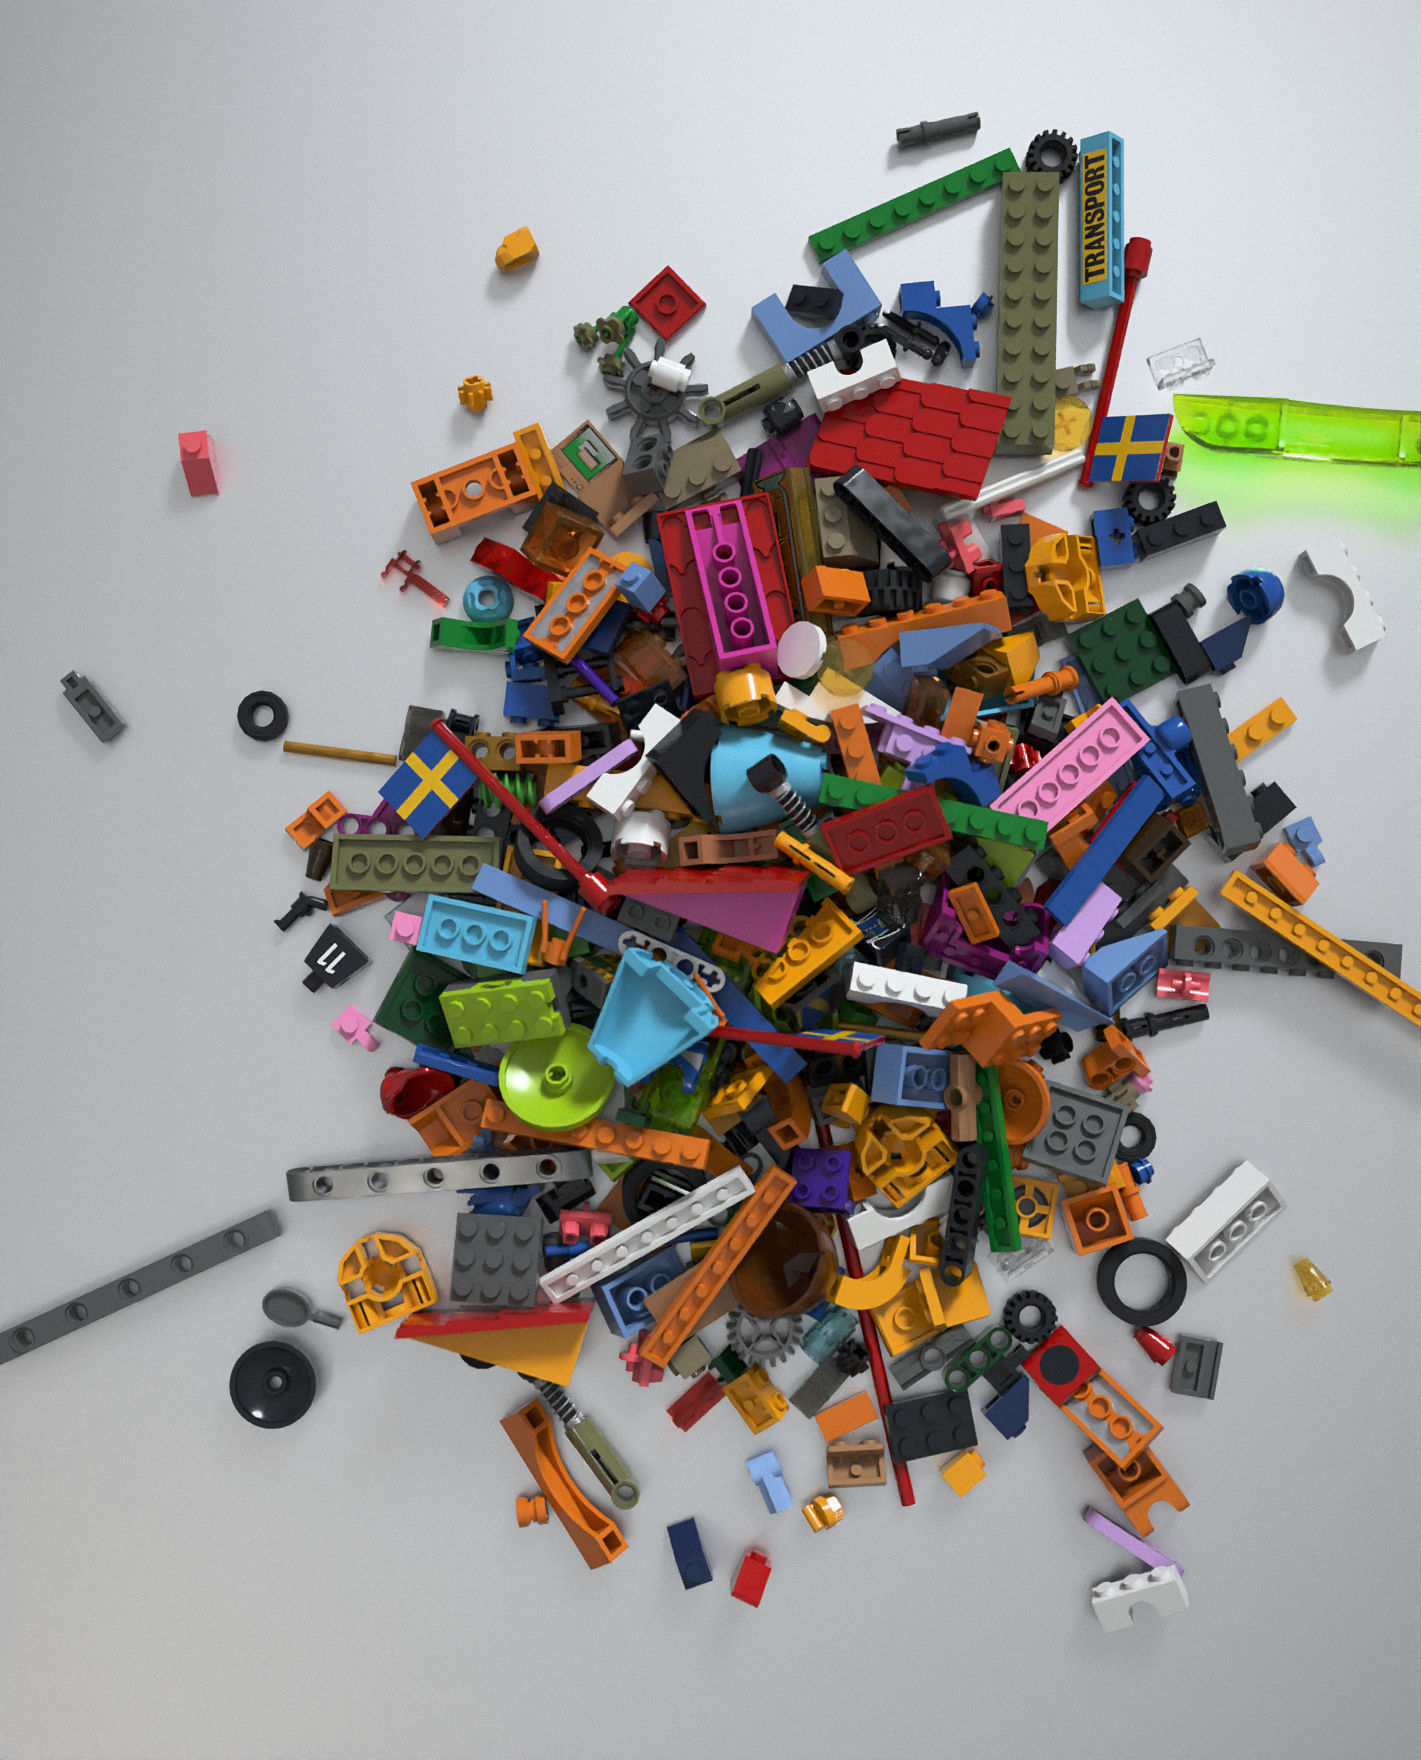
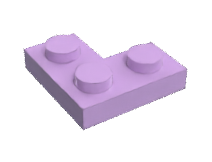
M895 724L891 727L882 753L909 763L908 768L915 763L917 758L926 756L935 750V746L940 743ZM905 774L899 789L911 791L927 784L908 781Z

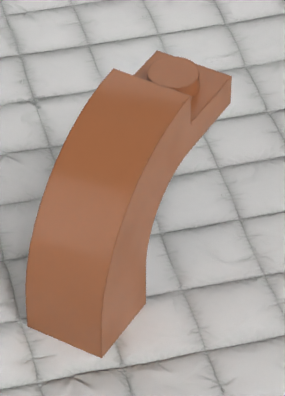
M783 829L738 834L678 837L680 866L741 864L785 858L784 852L773 846L776 837Z

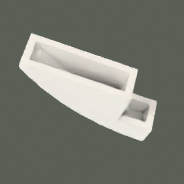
M829 668L826 669L810 696L787 682L783 683L775 696L778 709L782 712L785 709L789 711L796 709L808 717L806 721L827 727H832L828 714L829 711L859 703L860 709L874 703L887 709L886 713L897 717V714H901ZM862 715L865 728L885 725Z

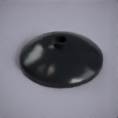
M272 1340L261 1342L245 1351L235 1363L230 1375V1396L238 1413L249 1423L266 1429L283 1428L298 1421L311 1407L317 1390L316 1372L308 1356L298 1347L284 1341ZM277 1376L282 1380L281 1386L273 1384V1377Z

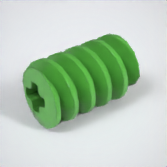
M493 772V775L498 779L496 772ZM505 772L502 780L499 781L524 807L529 801L532 810L537 808L538 777L536 782H533L531 774L527 773L525 781H521L519 773H516L513 781H510L508 773ZM479 779V804L483 800L485 807L490 808L494 800L496 807L501 809L503 806L501 800Z

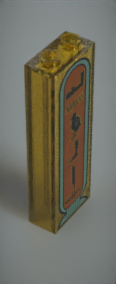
M787 467L752 481L754 494L769 492L795 623L807 621L817 625L822 629L827 639L834 637L831 613L808 611L801 585V580L812 568L824 566L810 469Z

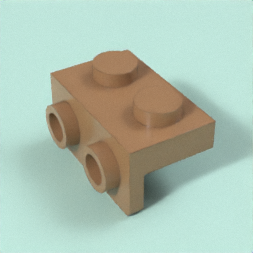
M876 1440L861 1441L860 1445H849L848 1442L840 1441L832 1443V1446H828L826 1448L828 1488L886 1485L884 1444H878Z

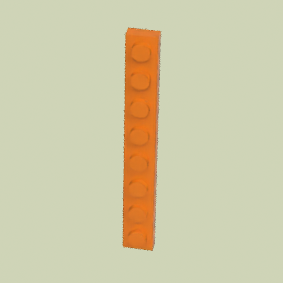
M491 1099L486 1101L480 1125L485 1130L702 1171L706 1170L711 1141L707 1139L648 1128L641 1129L636 1126L593 1119L581 1127L568 1131H541L519 1121L509 1111L505 1102Z
M774 1164L769 1166L754 1187L755 1193L747 1197L639 1348L641 1356L664 1369L796 1185L797 1181L793 1176Z

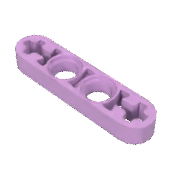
M631 739L624 741L539 801V805L546 815L554 812L596 783L603 773L609 774L638 753V748Z
M1089 1507L1082 1518L1091 1527L1153 1568L1175 1565L1180 1577L1184 1573L1185 1569L1178 1563L1093 1507Z

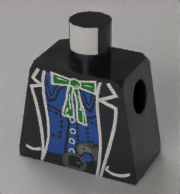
M880 903L864 913L848 917L861 930L864 936L854 947L873 966L882 968L896 957L899 942L911 943L910 925L917 922V916L912 908L907 907L897 913L888 903Z

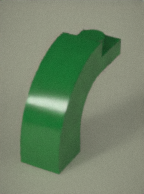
M441 617L432 620L430 648L469 654L514 653L515 646L519 641L518 620L506 618L496 622H471Z

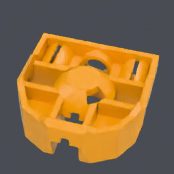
M1066 533L1051 534L1039 538L1030 549L1029 559L1025 563V575L1028 592L1034 596L1039 609L1047 615V619L1055 622L1086 623L1106 615L1096 538L1083 535H1066ZM1039 570L1043 571L1042 582L1041 578H1036L1035 573L1040 572ZM1090 603H1099L1100 605H1091Z
M891 1105L879 1107L861 1122L859 1132L854 1141L856 1160L860 1170L870 1178L875 1186L898 1209L953 1166L960 1152L956 1143L923 1107ZM883 1118L890 1129L880 1137L871 1127L876 1119L880 1121ZM891 1152L900 1153L901 1158L892 1159ZM945 1156L950 1160L949 1162L945 1160Z
M378 1231L361 1238L349 1248L339 1261L337 1281L344 1291L347 1306L359 1335L432 1305L441 1299L421 1249L402 1234ZM374 1239L380 1254L369 1259L363 1243ZM416 1254L422 1269L405 1275L404 1267L400 1261ZM361 1278V1283L364 1282L366 1293L353 1298L348 1283ZM376 1284L385 1287L384 1293H379L372 1288ZM401 1292L404 1302L384 1310L381 1302L389 1301Z

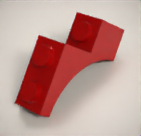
M486 537L477 545L470 559L476 566L505 580L541 605L546 604L548 582H563L554 573L537 567L514 548Z

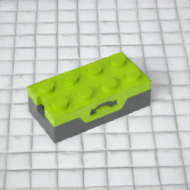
M557 968L525 972V975L513 973L452 981L439 997L455 1048L562 1036L572 1020Z

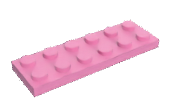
M1111 697L987 808L1049 822L1048 832L1150 739L1117 701Z

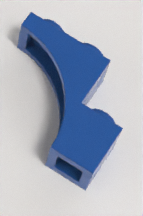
M934 281L900 284L898 292L900 316L906 320L924 322L941 331L955 347L962 369L973 368L976 358L980 357L979 341H974L973 331L977 330L976 314H971L970 305L940 307V291L935 290Z
M943 742L936 745L935 750L926 756L917 758L914 764L905 769L908 781L929 784L937 779L944 778L954 787L961 803L985 807L1002 795L994 765L980 762L979 760L969 761L966 747L954 745L951 742Z

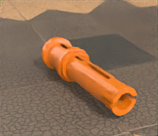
M1064 666L1058 672L1047 671L1041 678L1005 688L1004 696L1013 694V697L1007 698L1005 701L1010 705H1014L1044 694L1056 696L1062 690L1072 691L1078 686V674L1071 666Z

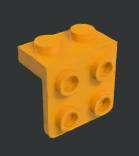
M1180 886L1168 895L1167 898L1170 901L1163 908L1158 906L1147 916L1149 921L1144 925V928L1148 932L1162 928L1167 931L1168 952L1171 925L1221 928L1220 924L1195 899L1199 893L1192 886H1187L1183 889ZM1197 940L1195 943L1196 953L1205 946L1202 940Z
M975 1261L973 1262L971 1275L956 1287H950L943 1283L940 1278V1269L931 1271L930 1267L919 1269L921 1278L915 1279L920 1296L926 1295L928 1306L923 1307L927 1323H934L936 1331L982 1319L990 1315V1307ZM951 1266L952 1273L955 1276L961 1277L960 1269L957 1266Z

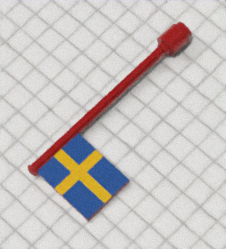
M1142 237L1130 238L1129 243L1125 245L1124 279H1126L1124 303H1120L1086 452V460L1081 479L1077 482L1084 489L1092 488L1094 484L1159 482L1174 415L1151 414L1107 417L1137 282L1147 277L1153 252L1151 248L1152 242Z
M441 718L431 722L429 727L430 733L378 791L423 840H426L480 779L579 881L578 885L580 888L578 893L596 912H601L605 916L612 912L621 902V898L618 895H605L607 886L610 883L599 872L595 874L588 873L450 731Z
M717 1025L707 1035V1037L850 1055L854 1059L860 1056L862 1050L885 1042V1035L817 1027L814 1030L790 1035Z

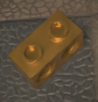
M979 648L949 669L941 670L940 672L960 688L984 694L983 701L1003 693L1010 669Z
M475 732L474 736H465V746L475 756L478 749L482 747L488 749L487 755L479 760L492 774L496 772L497 776H503L507 772L508 776H515L516 773H519L520 776L526 775V764H516V753L511 759H504L503 757L504 752L508 748H515V735L518 733L504 732L502 736H491V733Z

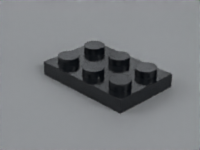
M968 1389L959 1393L946 1390L883 1404L892 1458L896 1464L978 1445Z

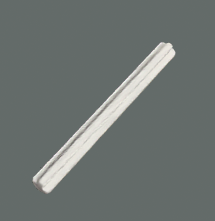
M1077 449L981 489L976 501L959 498L944 504L940 508V513L944 520L949 521L1081 466L1086 460L1081 450Z

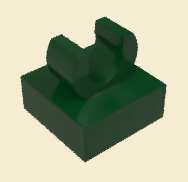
M630 1095L626 1101L627 1108H618L615 1119L641 1129L649 1128L653 1117L645 1114L650 1110L651 1102L644 1100L642 1108L638 1110L634 1106L636 1096Z
M731 1344L722 1348L708 1366L709 1370L716 1368L721 1374L717 1379L719 1383L726 1381L730 1384L747 1367L745 1362L739 1359V1354L736 1351H732Z

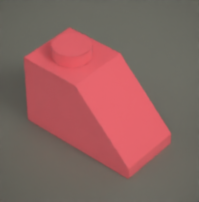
M206 430L179 433L181 463L190 495L195 497L220 494L214 439Z

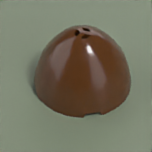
M782 1203L728 1278L734 1298L743 1309L761 1318L786 1319L810 1312L826 1299L836 1282L839 1261L833 1238L825 1226L812 1213L795 1203Z

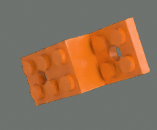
M1002 990L951 1000L919 1043L926 1051L936 1048L943 1049L952 1044H962L982 1068L992 1065L999 1066L1007 1061L1012 1060V1062H1015L1022 1057L1028 1056L1030 1058L1037 1054L1042 1047L1040 1045L1041 1042L1058 1028L1056 1024L1063 1015L1055 1007L1024 1015Z

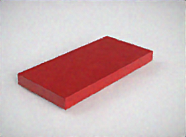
M932 783L820 824L821 831L837 868L848 876L953 839Z

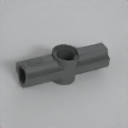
M963 1324L948 1328L931 1341L922 1343L919 1349L889 1368V1370L904 1391L932 1371L941 1369L945 1362L975 1342ZM930 1349L939 1351V1357L935 1362L925 1361V1353Z

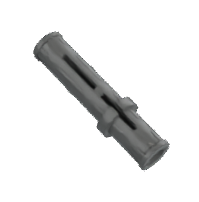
M978 111L938 121H920V124L915 126L896 129L898 146L903 147L919 142L926 144L936 138L980 130V116Z

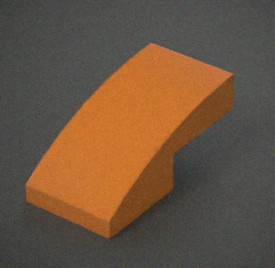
M328 791L311 804L304 814L287 826L285 831L304 852L310 847V843H314L315 837L321 838L342 815L347 814V810Z

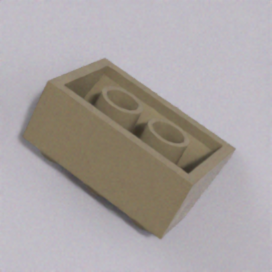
M718 427L673 451L674 456L669 467V477L666 479L664 490L657 491L668 512L686 508L703 499V494L713 489L717 492L743 477L742 469Z
M841 476L814 479V498L822 565L836 569L879 565L876 534L836 495L833 489V483Z

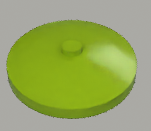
M570 1022L562 1036L514 1041L509 1046L500 1064L499 1086L507 1108L523 1124L547 1132L568 1131L587 1124L606 1107L615 1089V1071L610 1064L605 1066L596 1061L593 1056L594 1053L587 1047L593 1033L591 1029Z

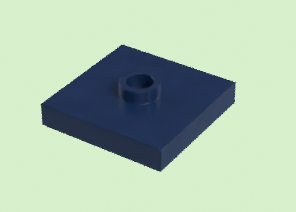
M616 600L580 649L611 657L633 611L632 605Z

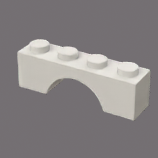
M1335 535L1306 549L1298 556L1310 580L1329 582L1342 593L1346 603V614L1336 632L1347 654L1350 655L1387 635L1385 633L1384 621L1380 616L1376 615L1372 608L1373 600L1370 594L1363 590L1359 582L1360 574L1355 566H1351L1347 558L1348 551L1345 544L1339 541Z
M655 703L638 726L645 740V749L641 760L627 772L621 774L603 773L587 794L592 804L618 822H621L624 817H628L635 808V801L641 794H645L652 785V779L657 773V770L645 755L681 720Z
M854 962L847 970L844 990L848 1000L868 1004L879 1002L901 1003L919 1008L927 1016L938 1018L951 1000L966 997L968 985Z
M948 1170L945 1171L899 1209L896 1206L879 1208L870 1204L865 1198L855 1202L854 1215L841 1214L849 1239L859 1251L863 1248H870L876 1242L887 1237L896 1236L911 1226L923 1224L933 1216L947 1213L949 1211L953 1175Z

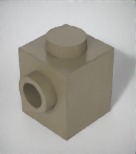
M694 1334L682 1342L667 1365L676 1377L680 1374L684 1380L689 1376L694 1379L706 1370L704 1365L712 1359V1354L699 1336Z

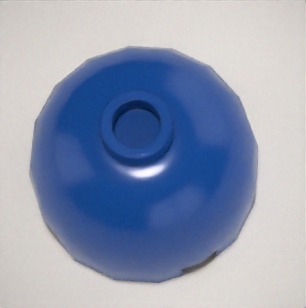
M1253 566L1231 577L1230 580L1232 582L1227 586L1229 602L1237 614H1240L1242 611L1245 616L1250 615L1252 619L1251 624L1259 625L1265 623L1281 609L1285 597L1283 584L1279 577L1265 567Z

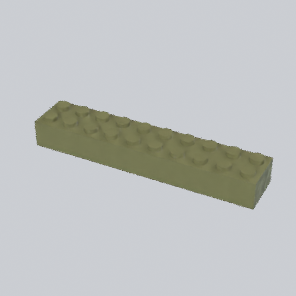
M1003 172L997 394L1009 396L1012 399L996 443L995 454L1052 455L1055 445L1059 172Z

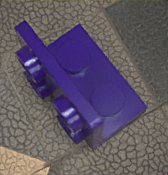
M796 1148L794 1150L792 1176L796 1179L797 1183L790 1192L789 1203H795L810 1213L854 1215L855 1203L847 1198L851 1152L848 1150Z

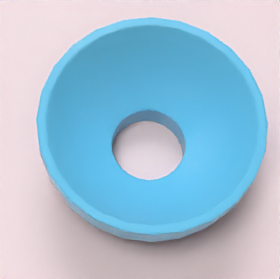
M482 576L476 578L467 586L463 595V606L467 616L473 622H496L509 618L514 607V597L505 581L494 576ZM489 590L495 594V601L492 605L483 606L479 603V595L483 591Z

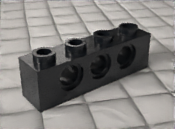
M967 838L940 858L941 866L958 887L977 882L1000 930L999 937L1011 951L1015 946L1023 947L1041 933L1038 924L1041 922L1039 916L1031 907L1026 909L1020 902L1023 900V897L1014 886L1009 888L1003 881L1005 875L996 864L991 866L987 862L985 857L988 855L978 842L973 844ZM972 867H980L983 870L982 874L978 877H971L967 872ZM990 889H998L1001 892L995 899H989L985 896L986 892ZM1013 910L1018 913L1014 920L1003 918L1007 911Z

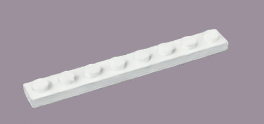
M738 1165L540 1277L539 1284L553 1303H560L755 1193V1188L742 1167Z

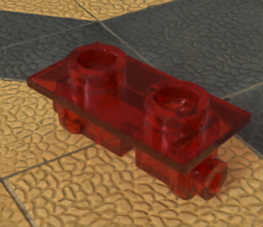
M707 1372L670 1406L666 1412L673 1418V1423L686 1432L726 1395L722 1390V1386Z

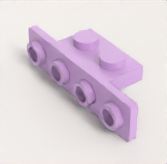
M871 703L870 706L866 705L860 709L863 716L885 724L875 752L906 765L909 763L882 753L892 725L896 724L939 743L951 742L954 745H966V741L960 738L950 736L948 739L940 736V731L927 725H924L923 728L913 724L914 720L900 714H897V717L886 713L887 709L878 704ZM965 746L967 755H971L973 749Z

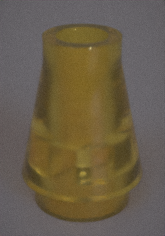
M1308 1257L1293 1266L1297 1271L1307 1297H1311L1314 1302L1333 1291L1330 1285L1332 1282Z

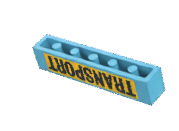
M1111 131L1080 139L1079 296L1082 304L1095 310L1124 303V139Z

